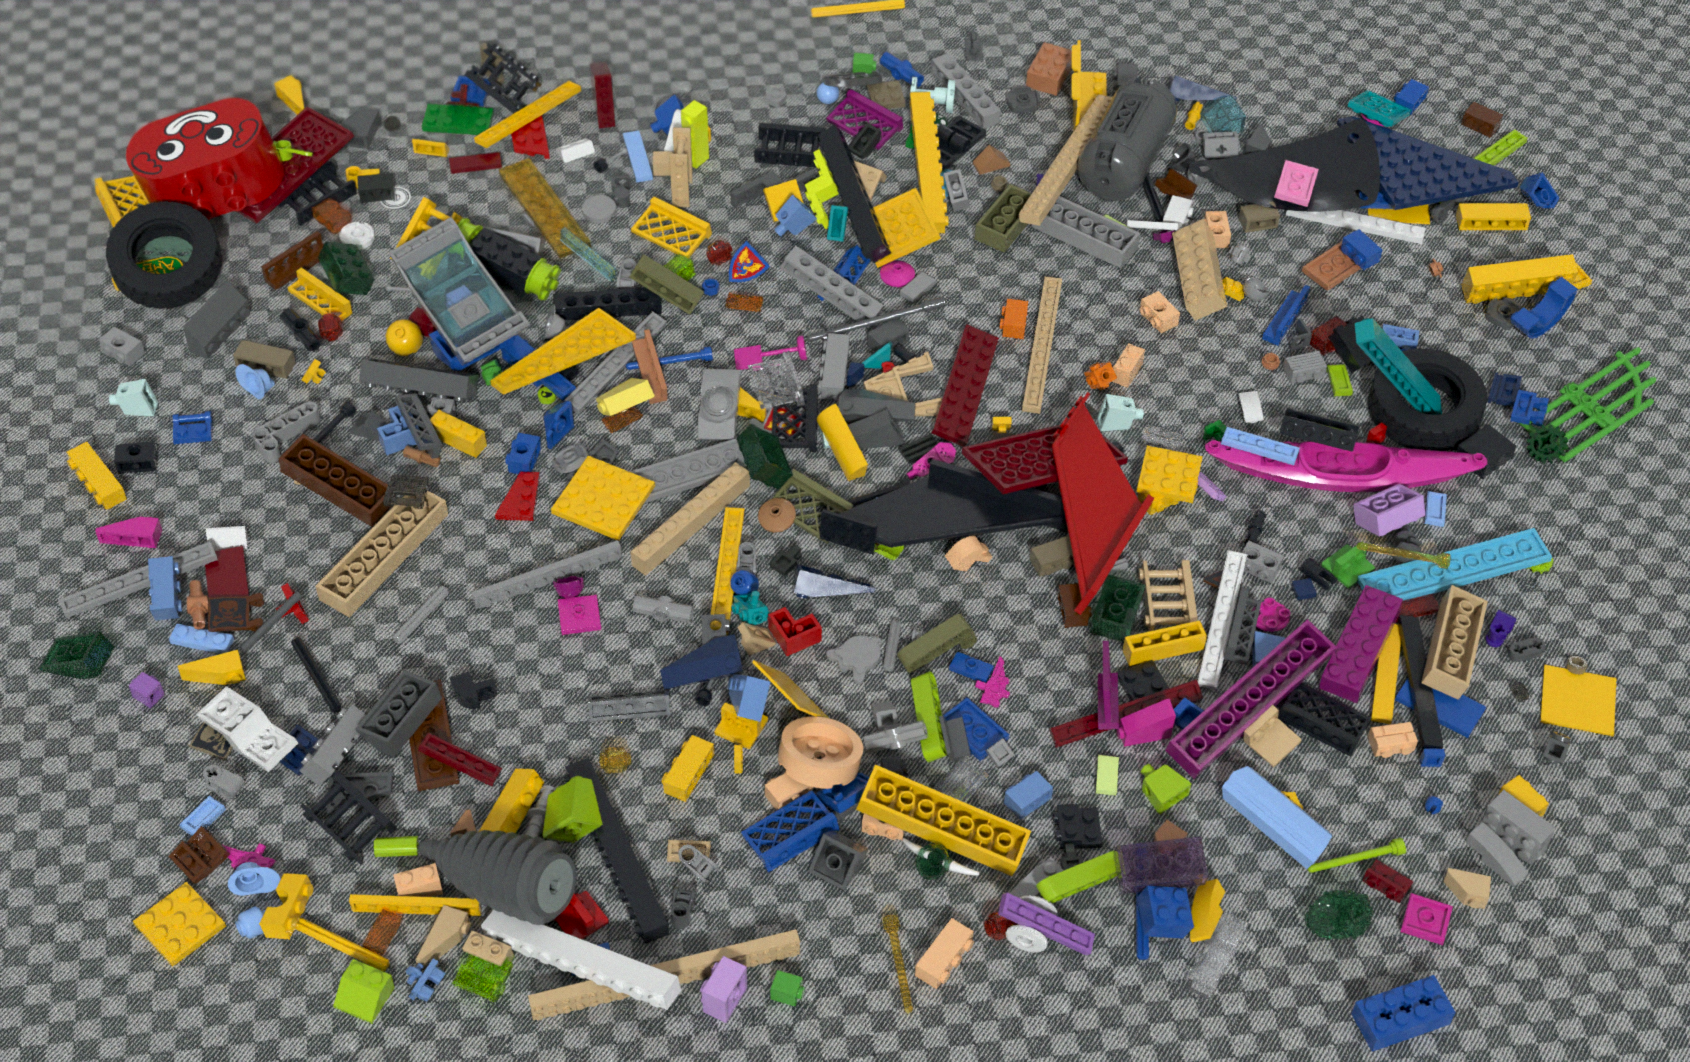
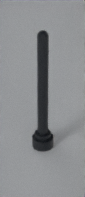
M344 402L340 406L339 414L313 440L320 443L344 418L352 417L356 413V408L350 402Z
M908 478L900 480L895 486L846 501L854 506L911 483Z

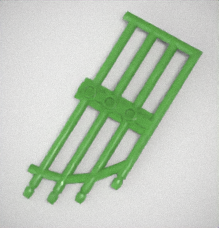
M1636 347L1626 354L1618 351L1615 354L1618 358L1617 360L1578 385L1574 382L1568 383L1559 391L1562 395L1547 405L1548 408L1545 415L1567 400L1572 402L1575 407L1547 424L1546 428L1552 424L1553 429H1555L1579 412H1583L1589 417L1565 433V437L1568 440L1593 423L1598 424L1602 428L1565 453V456L1560 455L1561 461L1567 462L1654 403L1652 398L1641 403L1643 390L1656 382L1654 376L1642 383L1640 381L1639 373L1651 365L1650 361H1644L1636 367L1629 361L1641 352L1640 347ZM1622 364L1629 371L1592 396L1583 391ZM1632 378L1635 388L1606 407H1602L1596 402ZM1634 397L1632 410L1618 419L1610 413ZM1532 421L1529 422V425L1519 423L1529 433H1536L1535 427L1531 425ZM1557 438L1556 442L1558 446L1560 444L1559 438Z

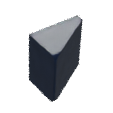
M850 363L847 374L848 388H851L863 378L864 364Z

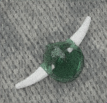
M903 838L904 844L917 854L916 867L924 879H938L947 870L966 875H979L978 871L967 868L952 860L945 846L941 844H928L922 847Z

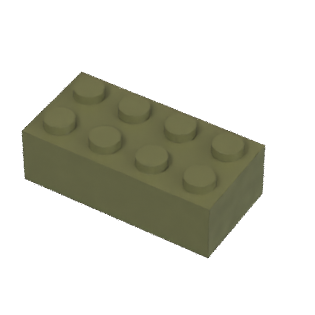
M1009 184L976 224L975 240L1005 253L1028 225V223L1020 222L1019 212L1032 193Z

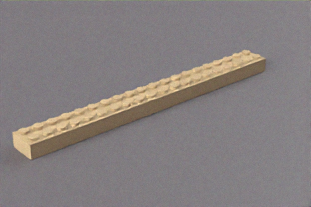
M1104 95L1096 97L1019 212L1020 222L1041 225L1076 172L1079 156L1112 97Z
M795 929L650 966L678 976L680 984L690 983L694 980H703L706 977H710L714 964L716 962L719 963L723 956L746 967H755L759 964H767L771 961L795 957L800 954V940ZM591 980L528 995L533 1020H542L545 1017H554L557 1014L582 1010L590 1006L595 1007L598 1004L610 1003L614 1000L630 997V995L622 992L618 993L607 986L597 985Z

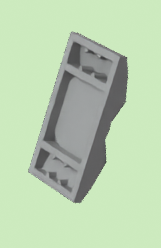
M704 369L701 384V404L698 414V440L729 441L735 439L741 370Z

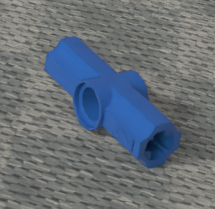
M885 52L880 58V64L890 70L896 80L903 79L912 85V77H918L917 88L921 86L924 76L915 71L908 60L901 61L888 52Z

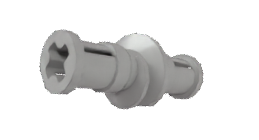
M550 785L542 786V794L536 803V808H531L527 812L529 823L525 835L533 838L540 837L544 828L548 795L556 790L555 787Z

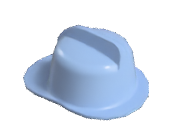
M239 364L236 367V378L239 384L257 399H262L264 394L275 385V382L263 369L253 370L244 364Z
M245 862L240 864L230 876L228 888L232 893L240 896L267 893L277 888L281 878L271 868L260 867L253 862Z

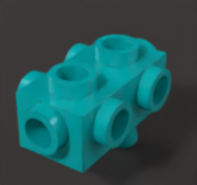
M758 591L734 596L732 612L734 615H739L741 622L746 621L748 624L758 625L767 621L769 610L760 601V593Z

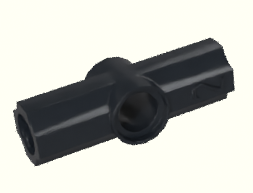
M287 308L283 310L280 319L294 334L295 340L301 342L308 351L315 352L319 350L322 341L308 326L307 320L301 318L294 309Z

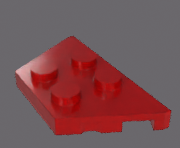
M542 115L511 133L514 153L527 154L534 157L535 154L544 155V159H550Z

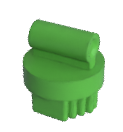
M496 360L481 366V375L487 386L491 385L493 378L502 373V369L498 366Z

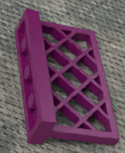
M852 89L846 93L847 97L826 118L827 122L832 125L835 124L838 128L854 137L864 128V126H858L857 122L867 121L869 123V120H878L879 123L871 124L876 128H880L882 132V139L875 147L877 150L896 132L900 133L904 129L902 117ZM849 104L854 109L844 110V107ZM863 112L866 116L857 117L856 113ZM854 113L855 118L845 119L846 114ZM843 115V120L833 119L835 116ZM856 122V127L849 128L846 126L847 123ZM882 127L892 128L890 131H882Z
M1103 641V673H1098V730L1119 729L1118 673H1111L1109 641Z

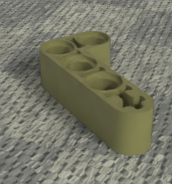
M956 614L902 648L898 652L897 657L906 671L911 673L957 644H960L963 649L972 647L977 642V637L964 616Z

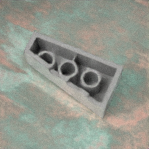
M353 704L347 709L343 707L336 716L339 720L335 724L332 722L325 730L327 735L324 739L320 737L314 744L313 748L316 750L312 755L308 753L301 761L303 766L299 771L320 786L332 775L336 766L343 760V756L353 746V741L360 736L355 728L365 718L366 714Z

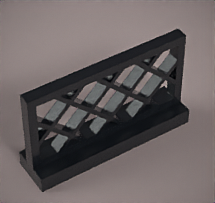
M810 384V389H774L772 449L809 448V452H817L818 423L816 420L819 398L817 384ZM799 395H807L802 401L796 398ZM778 396H787L788 398L782 402L778 399ZM794 401L797 405L792 409L787 406L788 403ZM783 407L788 412H786L784 415H780L777 412V410ZM801 407L806 410L802 415L796 412ZM790 415L796 417V419L792 422L786 419ZM783 421L787 426L781 430L776 425ZM800 421L805 424L801 429L795 426ZM792 428L796 433L789 436L786 432ZM801 435L805 438V442H797L794 439ZM780 436L787 439L784 442H776V439Z
M1303 683L1299 684L1291 692L1278 715L1280 721L1350 757L1371 720L1370 717ZM1298 689L1307 693L1308 696L1300 697ZM1316 700H1321L1326 705L1319 706ZM1311 701L1313 707L1306 708L1304 702ZM1291 703H1298L1300 708ZM1335 710L1342 711L1344 715L1337 716ZM1322 711H1329L1331 716L1324 717ZM1316 712L1318 717L1314 716L1311 713ZM1353 719H1358L1364 722V724L1355 725ZM1347 720L1350 726L1343 727L1340 721ZM1328 722H1335L1337 727ZM1348 731H1353L1355 736L1349 734Z

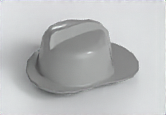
M554 304L550 307L546 318L543 341L545 338L551 340L567 329L565 320L555 313Z

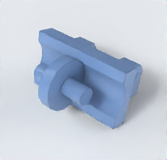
M433 958L424 973L421 972L424 966L420 963L416 967L409 966L406 969V974L409 976L406 982L412 985L414 981H418L408 996L409 998L414 1000L418 997L426 1002L429 1000L434 989L425 984L427 979L438 985L446 974L436 966L438 964L437 960Z

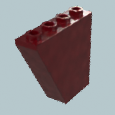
M606 62L591 63V87L599 129L615 127L610 70Z

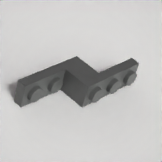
M811 169L788 181L796 179L801 193L807 190L805 184L816 179V172ZM773 171L731 191V205L736 208L762 194L765 196L763 189L784 182Z

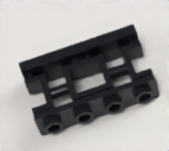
M488 43L486 45L487 49H484L483 52L489 57L479 69L473 65L471 71L467 70L464 75L514 114L526 106L520 101L526 91L530 88L536 92L538 90L537 87H541L542 84L538 81L540 78L533 73L528 74L525 66L521 63L518 65L514 63L515 59L508 53L504 55L501 52L503 49L498 45ZM494 51L508 64L500 62L497 67L493 66L492 64L497 57L492 52ZM504 68L514 75L505 88L495 82ZM488 70L492 72L487 79L492 85L490 86L476 74L479 73L484 76ZM519 71L533 83L530 84L525 81L520 87L517 85V82L521 76L516 72ZM512 89L517 93L512 98L517 103L516 106L501 95V93L509 95Z

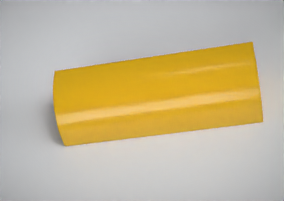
M837 404L831 405L818 415L816 421L847 480L851 481L865 476L868 463Z

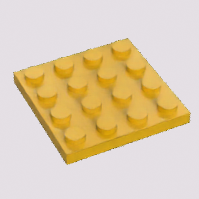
M916 188L873 207L891 250L889 255L875 263L877 268L941 239Z
M587 456L551 508V514L619 541L655 488V482L594 457Z

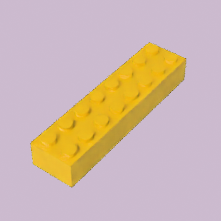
M878 765L874 766L856 809L1010 876H1013L1020 863L1031 833L1026 828Z

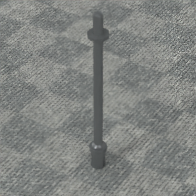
M944 296L932 300L925 299L922 304L830 330H825L824 327H821L822 332L808 335L807 341L827 340L828 333L842 334L922 311L931 313L932 310L946 307Z

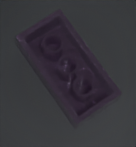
M1201 836L1117 845L1114 851L1120 894L1142 892L1147 885L1177 888L1205 885L1209 878Z

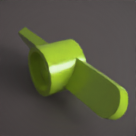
M287 140L273 141L282 161L290 160L293 157L292 153L306 156L313 155V152L292 148L291 143Z

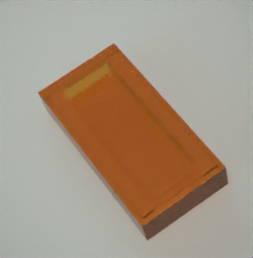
M382 909L365 939L363 947L374 953L384 955L403 921L402 916Z

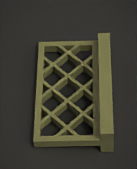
M795 469L789 474V480L772 498L788 500L799 497L800 504L793 506L795 509L801 510V515L796 516L794 524L820 539V524H818L817 517H821V512L817 513L816 506L825 505L828 511L838 514L854 508V505ZM792 485L798 489V493L787 494V490ZM810 496L813 502L802 503L801 497ZM814 506V513L803 515V508ZM815 518L816 525L808 526L805 524L804 519ZM820 539L821 541L825 542L826 544L829 543V541Z

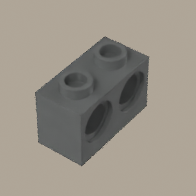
M725 614L701 615L702 645L715 638L726 636V631H730L729 619H725ZM713 621H719L722 626L719 630L715 631L710 628V624Z

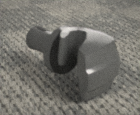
M1408 524L1398 529L1399 533L1394 537V544L1391 549V557L1400 563L1415 561L1421 552L1420 546L1422 542L1410 531L1411 528Z

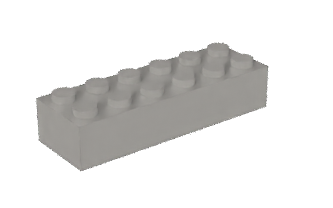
M1060 196L1041 225H1031V227L1119 268H1122L1138 249L1141 234Z

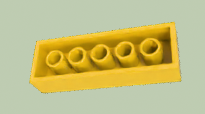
M1573 254L1468 267L1461 286L1466 303L1474 304L1482 301H1491L1495 298L1499 300L1503 298L1514 299L1521 296L1531 297L1537 294L1546 295L1550 283L1557 281L1560 277H1563L1573 285L1578 269Z

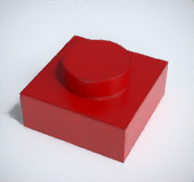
M1380 423L1368 432L1366 443L1380 444L1386 437L1387 426Z

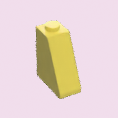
M630 378L595 399L600 413L612 416L651 399L655 395L648 380Z

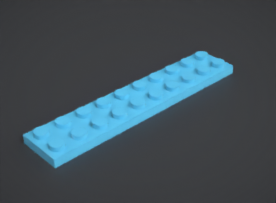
M1535 528L1363 574L1357 578L1362 591L1365 585L1402 598L1403 602L1448 590L1451 585L1460 587L1551 561L1552 555Z

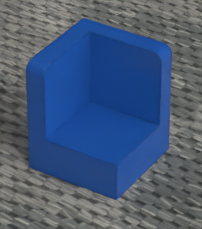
M1184 697L1174 708L1176 715L1174 724L1183 730L1204 710Z

